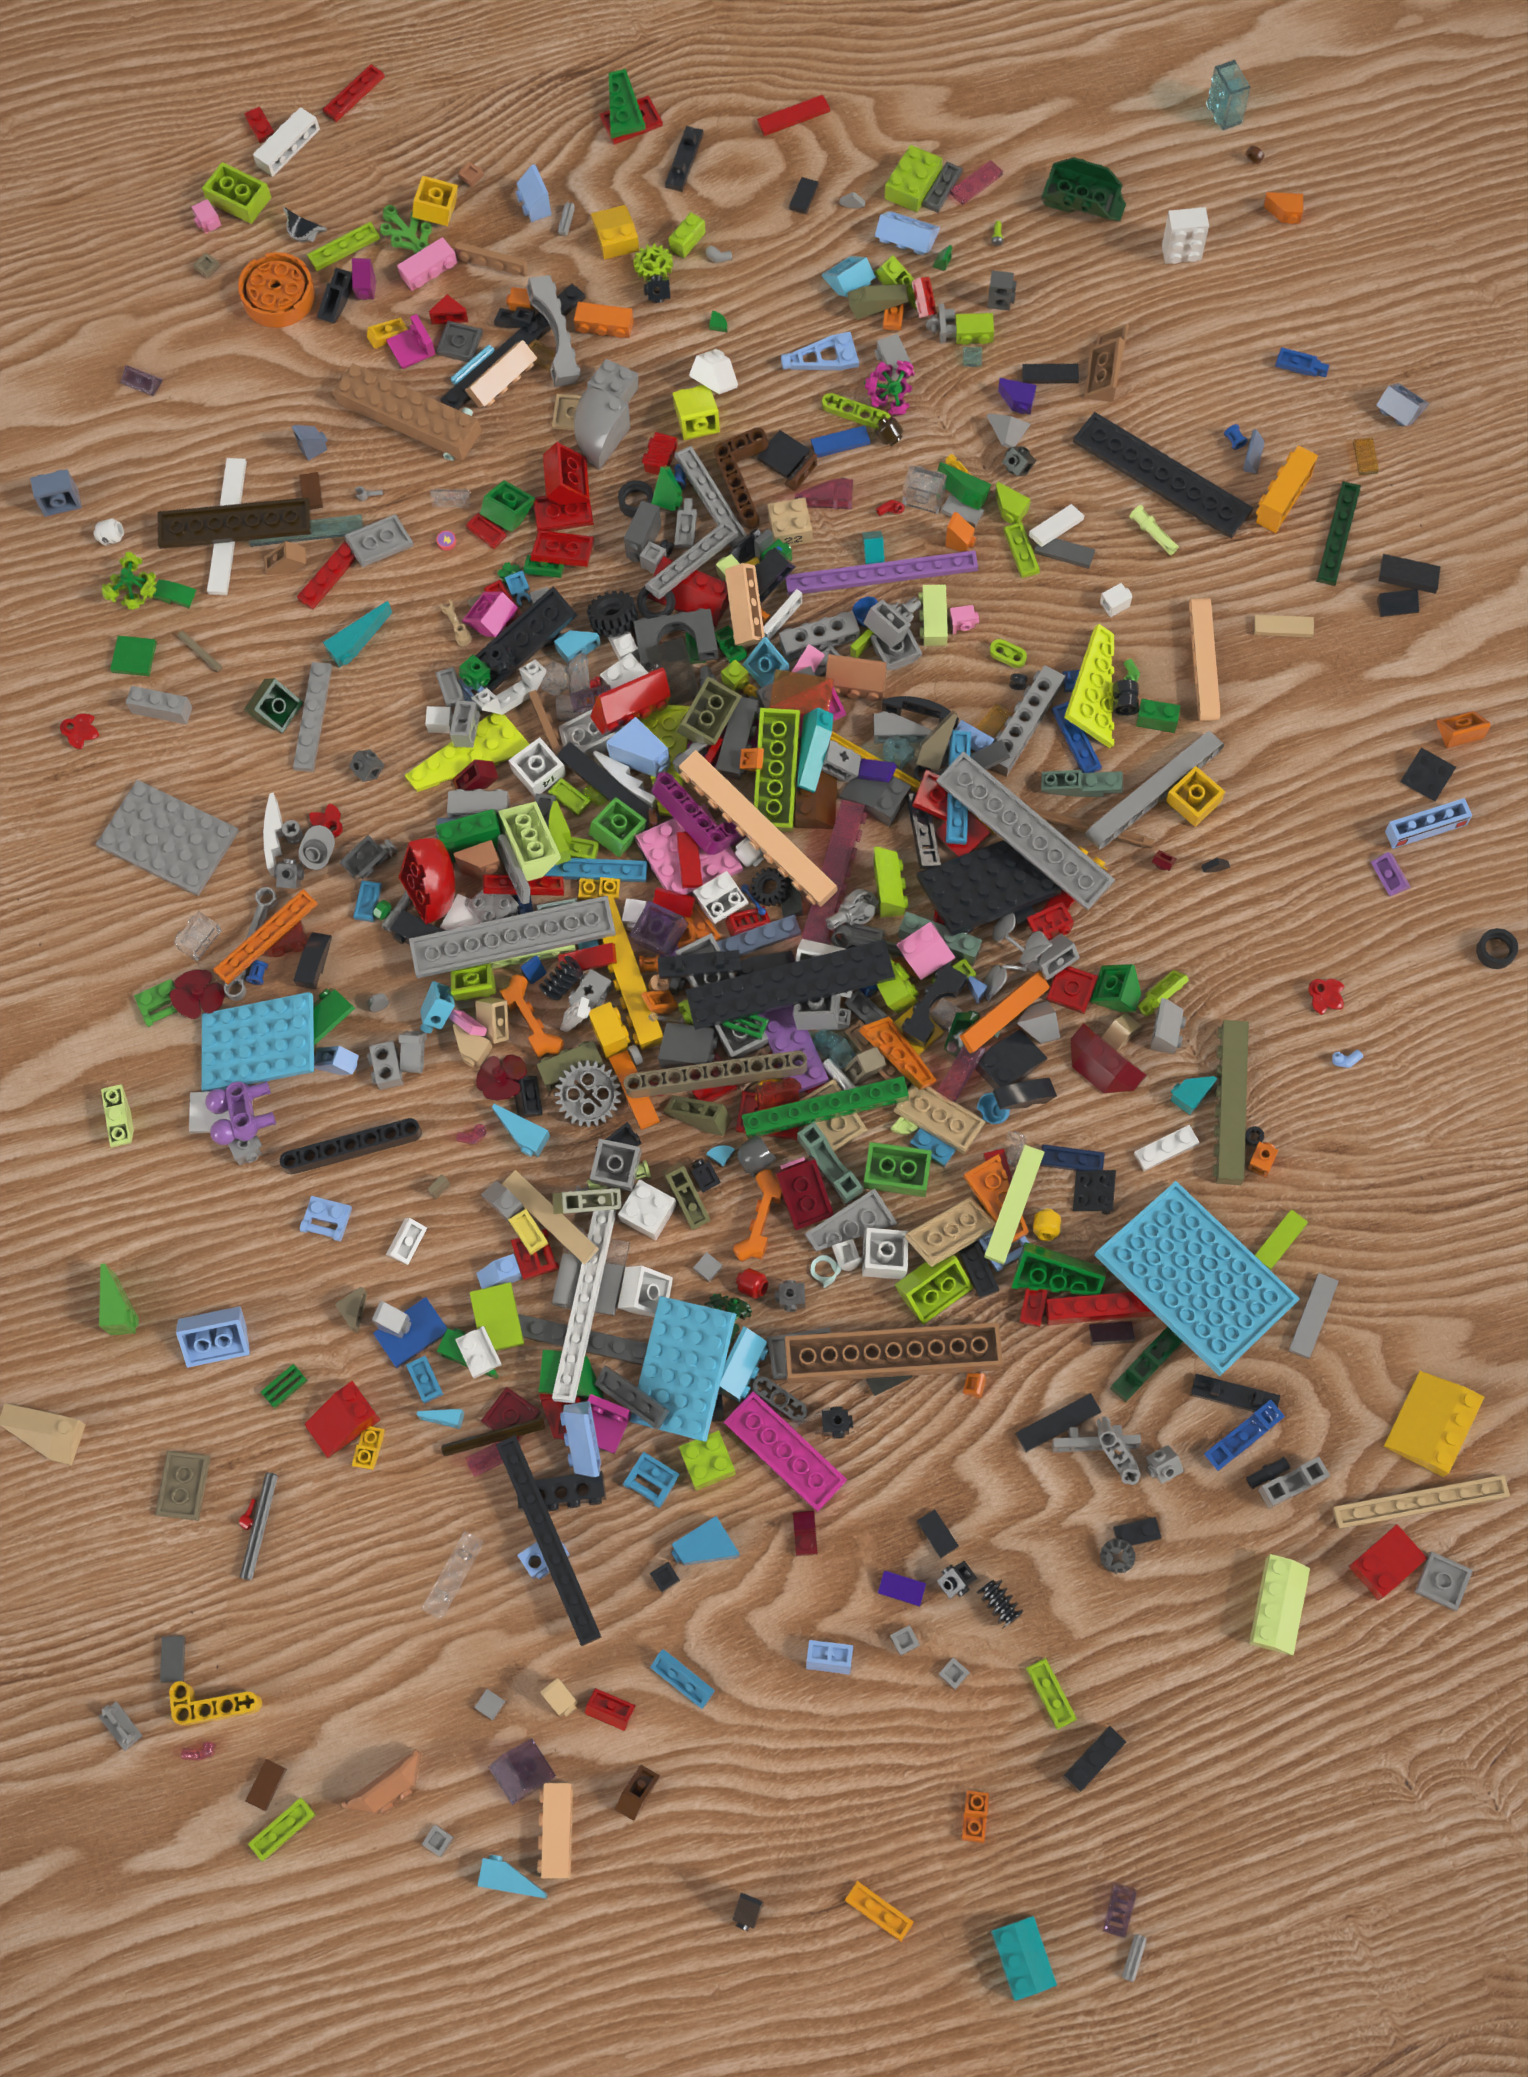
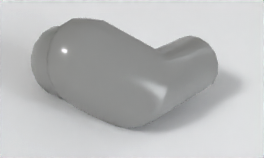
M712 245L706 248V255L715 263L732 260L731 251L721 252Z

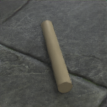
M184 631L178 633V637L216 672L221 671L222 666Z

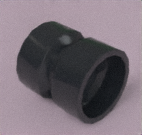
M1133 680L1115 682L1113 685L1114 713L1121 716L1136 714L1139 711L1138 682Z

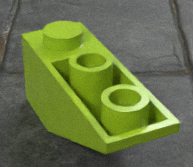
M892 255L879 266L874 275L883 285L905 284L909 298L907 303L917 310L912 287L914 278Z

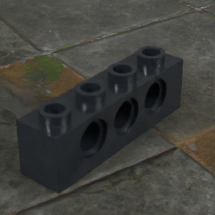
M600 1471L598 1477L574 1474L535 1480L539 1491L546 1493L544 1502L548 1511H557L560 1506L578 1508L581 1506V1503L588 1502L589 1505L602 1504V1500H607L602 1471ZM580 1486H588L589 1491L586 1495L581 1496L577 1493ZM559 1489H566L567 1495L564 1498L559 1499L556 1497ZM517 1496L518 1508L521 1512H524L522 1505L519 1501V1498Z

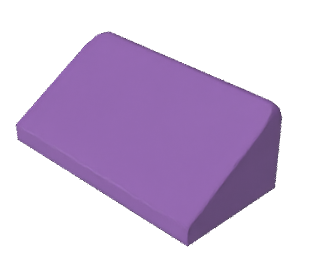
M1387 852L1371 862L1390 897L1411 888L1392 853Z

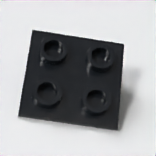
M1421 747L1400 782L1436 801L1451 778L1456 766Z
M1116 1170L1076 1171L1073 1212L1102 1211V1214L1109 1215L1110 1211H1113Z

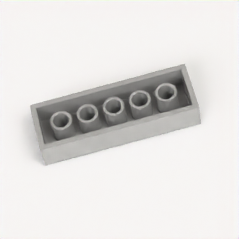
M711 933L675 951V954L678 956L721 952ZM732 972L689 976L686 978L691 987L694 988L734 978L735 976ZM747 1017L741 1018L743 1020L761 1026L760 1022L752 1020ZM729 1021L730 1023L736 1024L738 1026L759 1033V1030H756L754 1028L748 1027L746 1025L734 1021ZM723 1023L713 1026L730 1060L740 1059L768 1045V1037L765 1032L762 1040L727 1028L723 1026Z

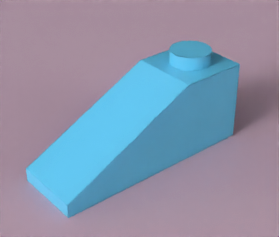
M493 1104L492 1108L495 1115L520 1147L521 1152L530 1157L532 1155L539 1157L550 1138L549 1131Z
M489 1855V1859L483 1858L478 1887L547 1898L548 1894L508 1862H503L502 1856Z

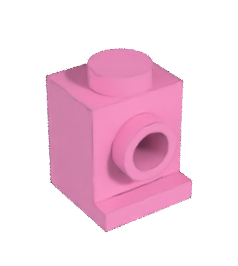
M973 605L950 608L949 618L952 634H956L957 630L968 631L971 628H975V624L979 623L978 612H974Z

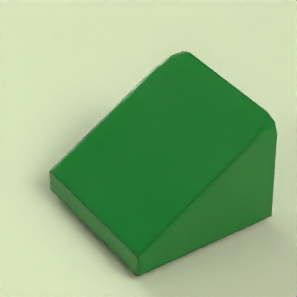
M951 245L939 252L933 263L934 268L942 271L946 270L952 258L953 247Z

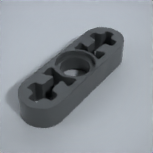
M759 1377L754 1381L753 1391L773 1408L794 1422H802L806 1418L807 1408L800 1400L767 1377ZM759 1383H767V1389L772 1392L770 1399L767 1398L769 1393L765 1390L759 1392ZM777 1394L785 1395L786 1402L783 1405H777L774 1402V1397ZM790 1400L793 1401V1403H791L792 1407H794L795 1409H798L799 1407L802 1408V1416H793L794 1411L790 1408H788V1411L784 1410L788 1407Z

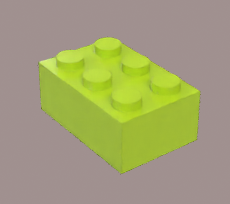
M910 144L885 184V199L918 212L942 170L943 158Z
M221 162L202 187L205 199H208L211 205L250 224L254 222L271 199L266 183Z

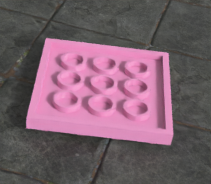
M704 804L700 806L702 810L717 825L711 813L707 809L706 805ZM673 818L635 835V841L649 861L663 888L688 896L692 895L693 891L697 888L682 889L676 835L677 832H684L685 829L676 819ZM698 845L703 885L726 871L730 876L743 871V866L731 847L715 855H709Z

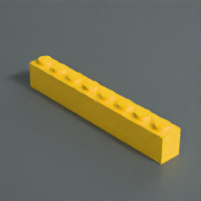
M609 894L606 896H608L616 935L602 938L603 944H615L617 964L608 965L607 967L610 974L614 973L616 979L613 980L616 992H621L622 997L619 1000L622 1009H627L629 1015L625 1017L629 1028H634L635 1033L632 1034L636 1046L640 1045L641 1051L661 1045L663 1034L655 1012L649 1010L641 996L643 992H647L613 895Z

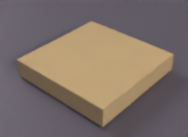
M556 394L552 429L574 430L575 411L581 396Z

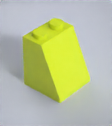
M698 385L695 388L681 389L672 393L683 440L720 432L719 412L710 388L705 385Z

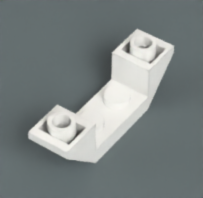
M533 660L519 669L522 678L520 682L496 696L486 688L471 697V699L483 711L503 715L530 698L529 692L537 691L547 671L538 661Z

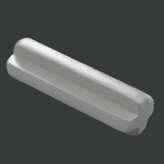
M565 203L558 228L560 236L568 235L575 210L573 203Z
M1139 1934L1134 1935L1122 1974V1978L1133 1982L1135 1980L1147 1941L1146 1937Z

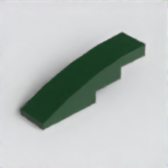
M1167 1326L1111 1385L1110 1389L1126 1403L1183 1341Z

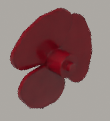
M195 969L185 972L176 978L174 983L176 989L170 992V1000L173 1007L181 1015L190 1019H197L201 1015V1008L205 1013L211 1014L222 1006L225 998L224 987L220 983H212L207 986L212 980L210 971Z
M510 1054L503 1059L501 1067L499 1058L491 1056L481 1065L477 1074L476 1086L480 1091H483L486 1099L495 1101L509 1099L517 1095L521 1090L520 1084L513 1080H520L526 1075V1063L521 1057Z

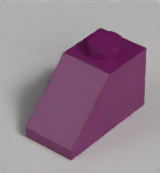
M352 258V281L356 299L374 300L377 281L371 259Z

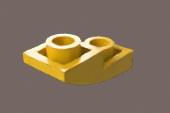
M600 877V880L580 878L578 900H589L609 894L613 895L614 900L619 899L620 879Z
M369 1427L367 1431L361 1433L359 1445H356L352 1467L374 1470L385 1433L384 1429Z

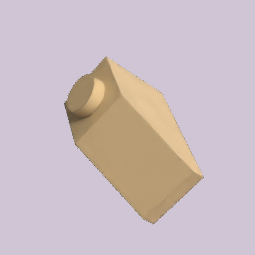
M494 997L476 1000V1021L487 1029L486 1036L490 1042L495 1044L509 1040L507 1000Z
M454 1023L453 1029L463 1062L471 1067L474 1065L481 1067L492 1049L490 1040L480 1035H470Z
M559 1678L555 1679L540 1692L560 1717L563 1715L567 1717L577 1709L575 1705L579 1702Z

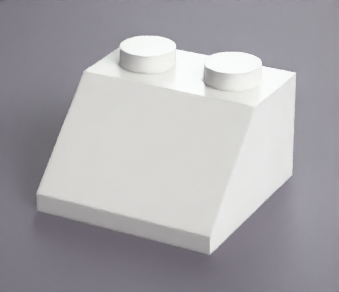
M714 349L696 356L689 374L690 377L718 394L737 388L738 383L731 361L728 357L724 356L722 351Z
M644 1266L625 1267L618 1308L633 1314L655 1317L659 1296L670 1297L673 1277Z

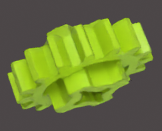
M647 244L645 250L639 248L640 253H635V259H633L634 270L638 272L639 278L644 276V281L647 278H651V275L660 274L663 277H667V273L672 272V254H669L668 248L663 250V245L657 248L656 244H653L652 247H649Z

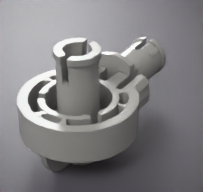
M856 889L851 894L845 896L838 913L825 920L827 922L826 925L830 930H833L843 923L847 926L854 923L865 924L874 916L879 902L873 893L865 889Z

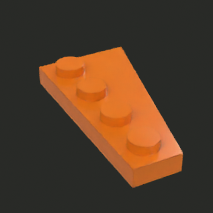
M890 1016L860 1028L859 1032L874 1047H877L919 1090L929 1087L937 1081Z

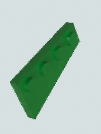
M626 68L610 72L611 139L646 130Z

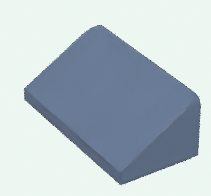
M1257 429L1252 431L1243 467L1245 472L1254 474L1258 472L1264 447V440Z

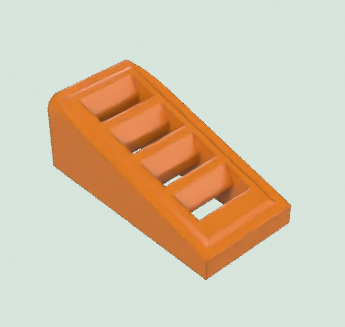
M670 990L643 992L641 994L651 1012L671 1014L678 1008V1004Z

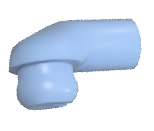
M1358 1049L1349 1056L1335 1052L1332 1055V1062L1338 1067L1350 1068L1363 1058V1054Z

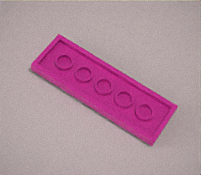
M754 1391L723 1422L816 1512H819L847 1482V1479Z

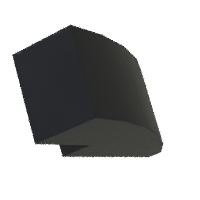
M335 267L331 283H327L317 319L333 324L336 323L353 289L352 272Z
M311 933L304 947L293 980L296 986L310 989L317 988L320 973L323 974L332 935Z
M1050 1078L1019 1082L992 1091L1000 1110L1028 1108L1032 1104H1045L1057 1097Z

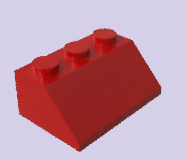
M556 442L543 454L546 498L560 505L588 502L590 496L587 458Z

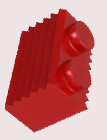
M655 432L654 437H650L648 442L649 450L642 457V464H644V471L646 473L659 475L661 467H670L678 447L677 437Z

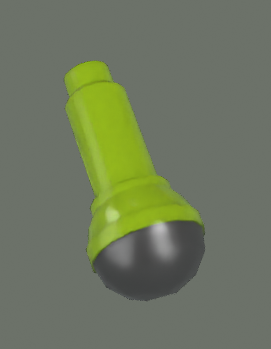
M996 221L994 225V234L991 237V242L994 246H1000L1004 241L1001 234V221Z

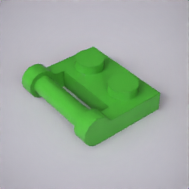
M172 979L134 995L147 1027L154 1025V1022L178 1012L172 1005L152 1015L149 1014L158 1008L172 1003L170 992L176 989Z

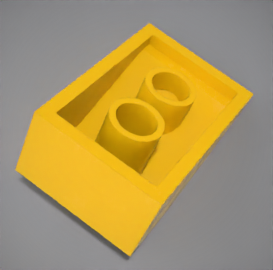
M626 205L591 213L604 260L640 251L637 232Z

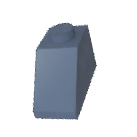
M292 426L298 446L308 461L327 450L325 444L327 439L322 431L318 432L315 426Z

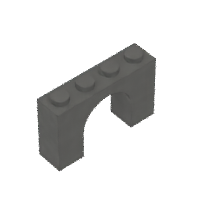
M698 609L693 612H679L675 615H660L656 618H641L638 621H634L640 662L646 671L661 668L658 645L662 637L672 631H684L694 638L697 645L699 662L719 659L710 609Z

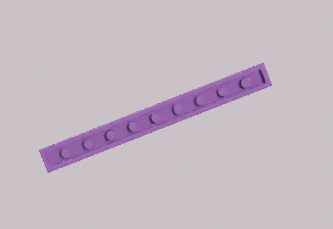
M974 550L790 574L785 580L787 593L790 596L796 589L802 592V594L974 572L978 571V563Z

